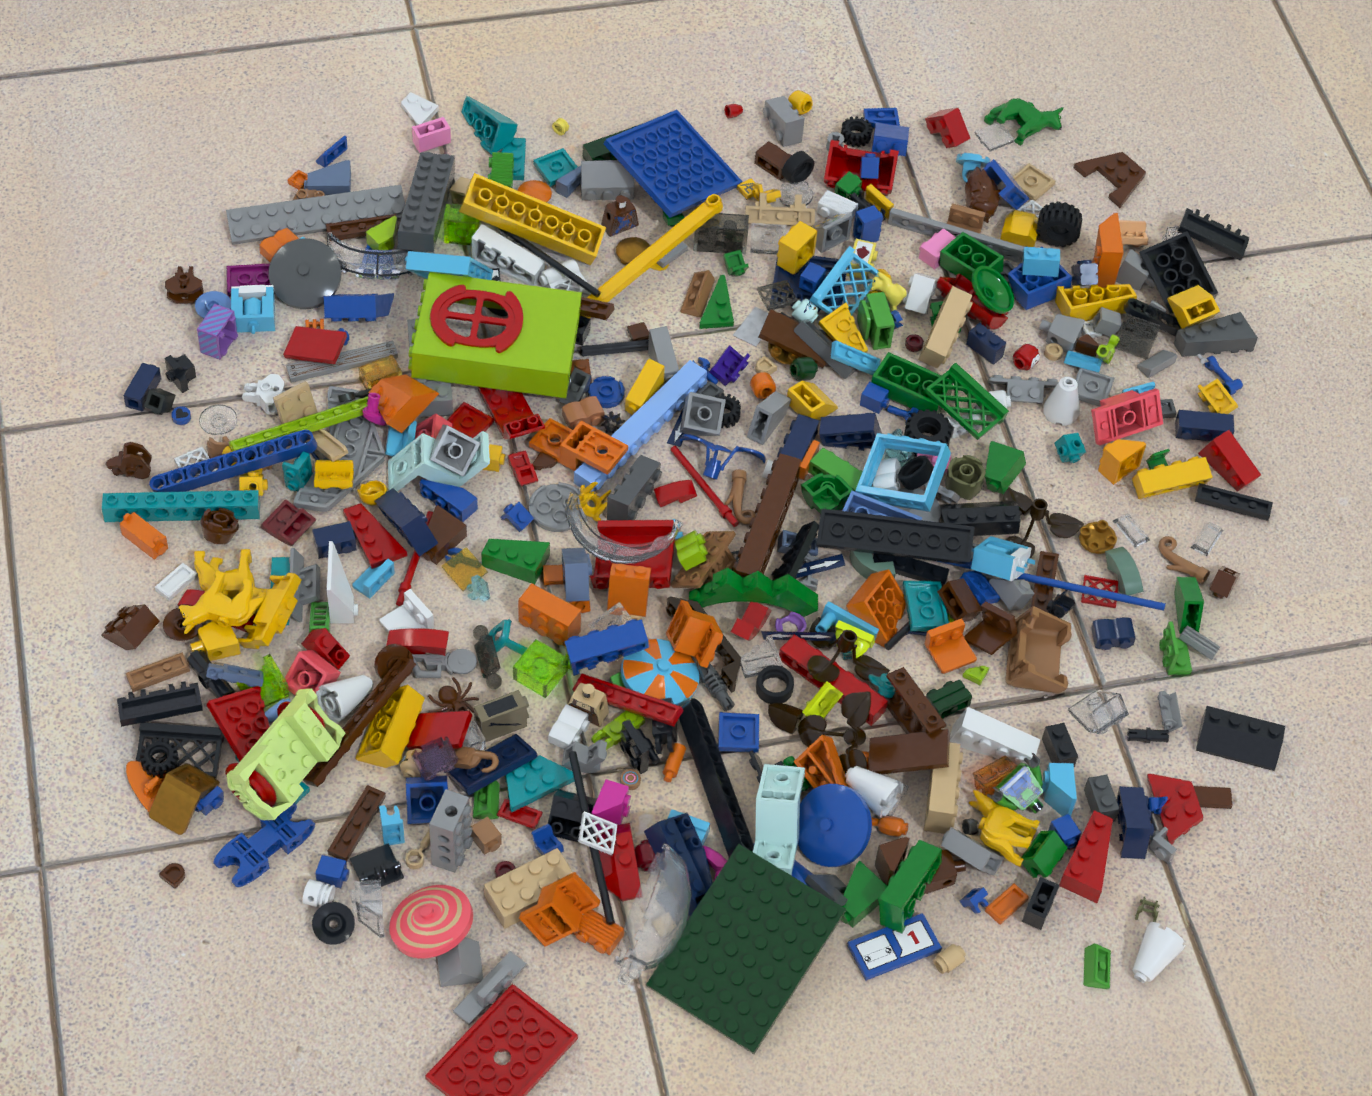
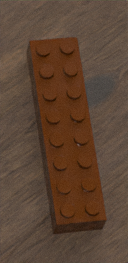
M780 453L778 459L773 461L772 474H768L766 480L767 487L766 489L763 488L761 493V503H757L755 509L756 516L755 518L752 517L750 521V532H746L744 537L745 545L740 547L738 553L739 560L738 562L735 561L732 571L741 577H746L756 571L764 575L799 482L802 459Z

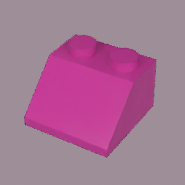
M606 779L591 814L620 825L623 818L628 817L631 808L629 805L631 800L629 786ZM599 823L595 825L598 831L602 830Z

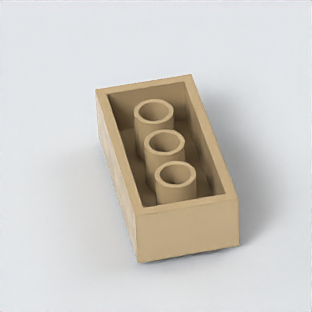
M954 286L951 288L942 303L918 360L937 369L941 363L945 364L953 350L952 346L959 336L958 332L966 320L965 316L973 302H970L971 294Z
M950 742L949 767L930 769L924 831L945 834L950 827H954L955 817H957L958 805L956 804L960 792L958 785L962 772L960 765H962L963 760L960 744Z
M556 848L484 884V897L503 928L506 929L521 921L519 919L521 912L537 905L543 887L573 873L559 849Z

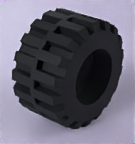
M1066 202L1046 204L1044 208H1041L1036 230L1038 237L1050 246L1066 247V245H1073L1080 237L1082 213H1079L1080 210L1074 208V205H1069Z
M925 409V411L919 410L917 413L911 414V417L907 419L904 436L913 439L923 438L933 442L940 441L941 443H946L949 447L952 426L949 423V419L947 417L944 418L942 413L938 414L937 411L933 410L932 412L929 409ZM922 433H929V434H932L933 436H927V435H924V434H922Z

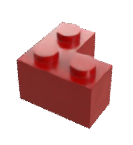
M959 107L939 110L925 118L927 129L931 134L940 133L946 148L956 147L971 139Z

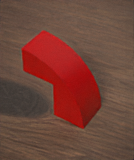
M750 602L742 619L737 618L731 632L748 641L752 640L762 629L772 610L757 602Z

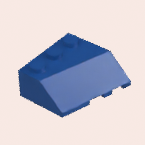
M1022 263L1008 273V279L1014 296L1025 310L1055 299L1057 286L1071 289L1072 276L1061 265H1059L1058 277L1022 275Z
M394 293L324 296V317L331 318L332 322L342 321V318H348V321H359V318H365V321H376L378 317L389 316Z

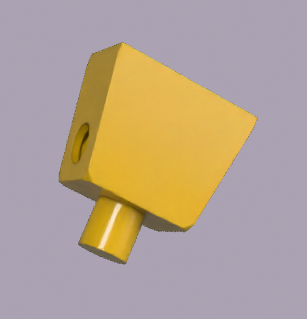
M211 621L197 630L199 641L190 644L192 652L202 650L210 661L241 654L240 645L232 627L229 625L222 627L215 621Z

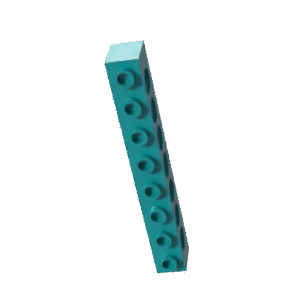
M259 490L103 493L102 513L105 522H122L125 514L133 512L146 522L201 520L207 509L219 511V508H225L234 512V517L239 520L260 519Z

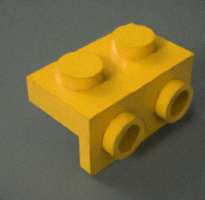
M1218 378L1205 387H1202L1201 384L1197 386L1200 391L1197 393L1202 402L1206 401L1209 404L1207 408L1211 413L1229 414L1238 408L1237 403Z
M353 460L315 461L314 487L328 489L330 487L347 489L353 487Z

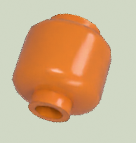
M766 372L757 373L750 380L751 390L759 399H766L776 391L773 378Z

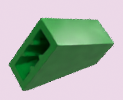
M994 441L990 442L985 473L987 489L1000 494L1006 492L1026 465L1024 451Z
M1177 577L1174 597L1179 634H1182L1187 625L1199 632L1204 599L1196 577Z
M861 861L857 862L844 892V896L848 900L845 906H842L846 908V912L841 921L845 924L848 923L852 928L879 906L878 896L882 890L885 891L887 885Z

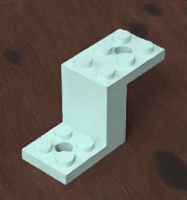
M482 431L473 438L480 442V445L464 477L430 460L435 438L422 433L388 460L389 490L394 488L396 491H399L417 476L433 482L457 487L464 485V483L490 464L488 433Z
M764 764L756 797V831L753 853L792 876L799 841L800 795L805 768Z

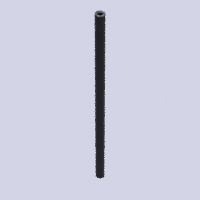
M496 227L596 298L600 296L601 292L526 239Z
M571 751L568 755L581 812L590 813L576 751ZM585 818V826H587V825H589L590 823H589L588 820ZM592 827L588 828L591 835L595 833ZM589 847L607 925H612L615 923L599 850Z

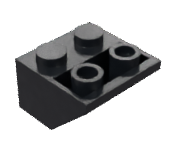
M558 789L553 796L548 824L552 827L555 837L578 842L579 827L581 826L582 819L578 795ZM586 796L591 814L597 799ZM584 830V831H583V838H586L587 835H586V832H585V830Z

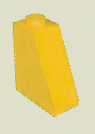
M651 359L647 360L625 399V411L633 415L664 385V365Z

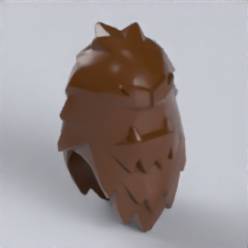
M976 167L969 174L968 181L965 184L966 207L986 212L984 222L989 223V219L994 216L998 207L1001 189L998 190L995 181L991 180L984 169L981 171L979 167Z

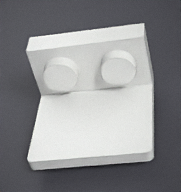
M409 589L404 592L403 605L380 618V623L388 632L389 630L410 628L433 629L434 617L415 593Z

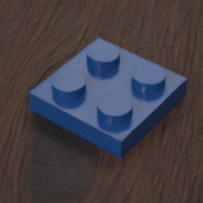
M719 712V751L750 752L753 750L755 753H758L759 714Z

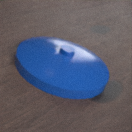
M825 784L810 791L800 803L798 845L803 854L818 865L841 867L855 861L863 853L872 831L870 810L863 797L854 789L840 784Z

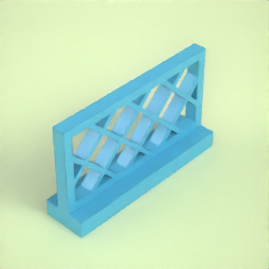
M851 246L847 248L809 300L828 315L841 306H836L835 298L843 297V302L846 303V297L854 296L856 304L848 305L849 308H852L850 311L852 315L859 306L860 300H863L872 288L873 279L866 280L865 272H871L875 277H878L877 273L879 271L853 253L855 249ZM851 261H856L860 269H852ZM861 272L862 280L855 281L853 273ZM849 273L851 281L843 282L842 274ZM856 284H864L865 291L857 292ZM844 285H852L853 293H845ZM840 286L842 294H834L832 287ZM831 298L832 306L827 307L822 303L823 299Z

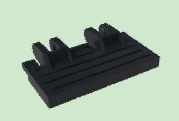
M1186 208L1177 231L1181 233L1188 231L1190 237L1241 261L1250 237L1246 235L1240 236L1241 229H1237L1235 233L1230 231L1232 226L1230 224L1224 228V225L1212 219L1209 221V214H1206L1203 218L1200 217V210L1198 209L1193 213V210Z
M186 681L181 682L180 689H175L173 684H168L169 691L162 689L149 692V695H146V691L143 689L141 690L140 697H135L133 692H128L129 699H126V697L117 698L121 727L203 711L198 683L189 684L190 687H187Z

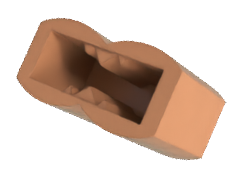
M596 396L584 398L579 402H571L562 407V416L568 428L572 430L580 421L591 426H597L604 421L602 417L605 414Z

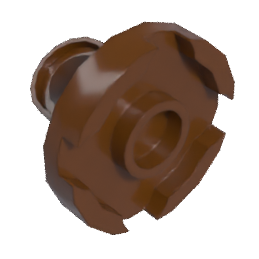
M390 644L378 652L374 668L380 679L384 678L400 657L409 658L414 661L412 653L405 646Z

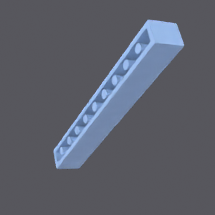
M689 360L611 436L628 445V451L607 475L583 463L574 471V484L579 487L585 485L586 488L592 482H597L598 484L591 491L599 490L608 478L613 477L619 467H623L626 464L627 459L631 455L634 456L639 448L650 440L654 433L660 431L666 421L669 422L675 412L680 411L684 407L685 398L689 392L696 393L707 384V370ZM605 450L597 451L600 454L607 453Z

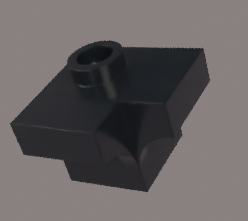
M185 354L177 358H173L171 355L164 358L167 370L165 375L169 382H173L182 393L189 390L188 382L196 378L194 364Z

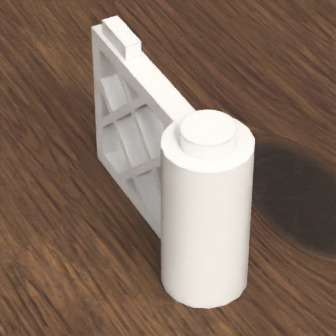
M574 259L560 263L585 280ZM553 267L540 273L539 281L546 288L556 289L563 287L567 288L568 291L571 289L591 295L584 288L571 285L572 280Z

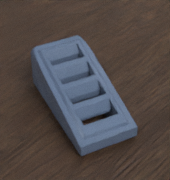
M581 166L556 181V192L567 198L581 184Z
M782 530L778 536L777 552L786 553L793 547L790 544L797 533ZM817 538L811 543L809 551L811 556L818 555V547H816Z

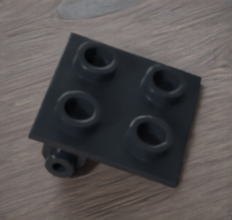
M389 843L350 858L365 893L404 878L401 864L396 860Z

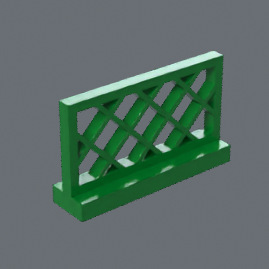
M956 362L924 391L976 440H979L997 424H1001L1009 412L1006 407ZM945 379H951L954 385H946ZM932 389H942V395L935 394ZM945 389L954 390L955 396L946 395ZM958 391H963L967 397H958ZM946 400L955 401V407H950L946 404ZM959 402H968V408H960ZM971 403H976L980 410L972 409ZM959 412L968 413L969 419H963ZM972 414H981V420H972ZM985 415H989L994 421H985ZM973 425H982V431L978 433L973 428Z

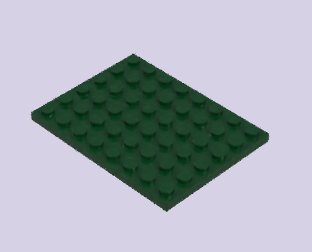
M738 844L646 983V986L752 1054H755L844 916L846 908Z

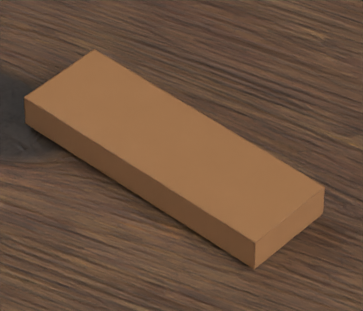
M182 652L125 674L132 691L135 692L190 672V668Z

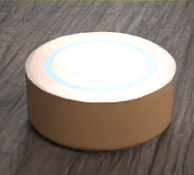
M627 769L621 774L620 783L629 786V790H635L640 786L641 776L638 771Z

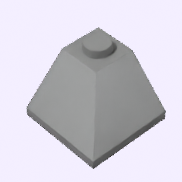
M442 425L434 441L430 460L464 477L480 442L448 425Z

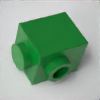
M849 171L836 183L834 193L850 200L851 194L856 193L857 196L859 195V191L862 190V180Z

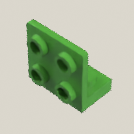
M1169 621L1167 627L1163 630V638L1159 642L1160 651H1163L1164 654L1162 660L1163 667H1166L1167 675L1191 674L1192 667L1187 644L1176 638L1173 621Z

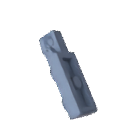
M209 663L206 677L213 680L218 678L225 679L230 683H245L250 687H262L264 672L229 664L222 666Z

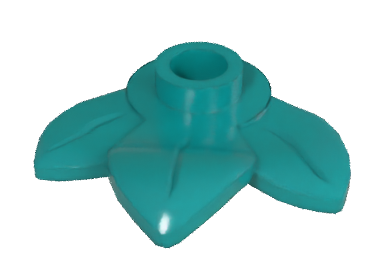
M883 673L881 677L869 674L870 682L879 688L878 693L884 697L892 698L895 688L886 677L887 674Z

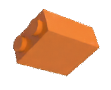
M612 563L607 612L646 617L651 568Z

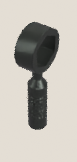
M371 389L361 390L356 394L350 392L338 395L339 403L355 400V397H367Z

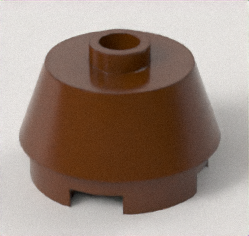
M219 508V511L207 509L201 518L204 538L214 544L230 542L239 529V519L234 517V512L225 508Z

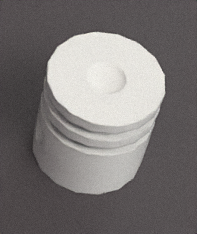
M310 879L304 890L303 903L314 907H321L326 903L333 902L335 886Z

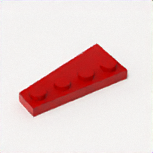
M361 503L343 509V514L347 522H351L354 536L371 569L381 566L387 559L396 561L408 556L407 551Z

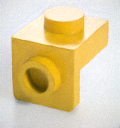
M753 184L754 189L752 192L757 201H759L760 193H767V203L775 202L776 198L781 197V192L778 189L763 191L762 184Z

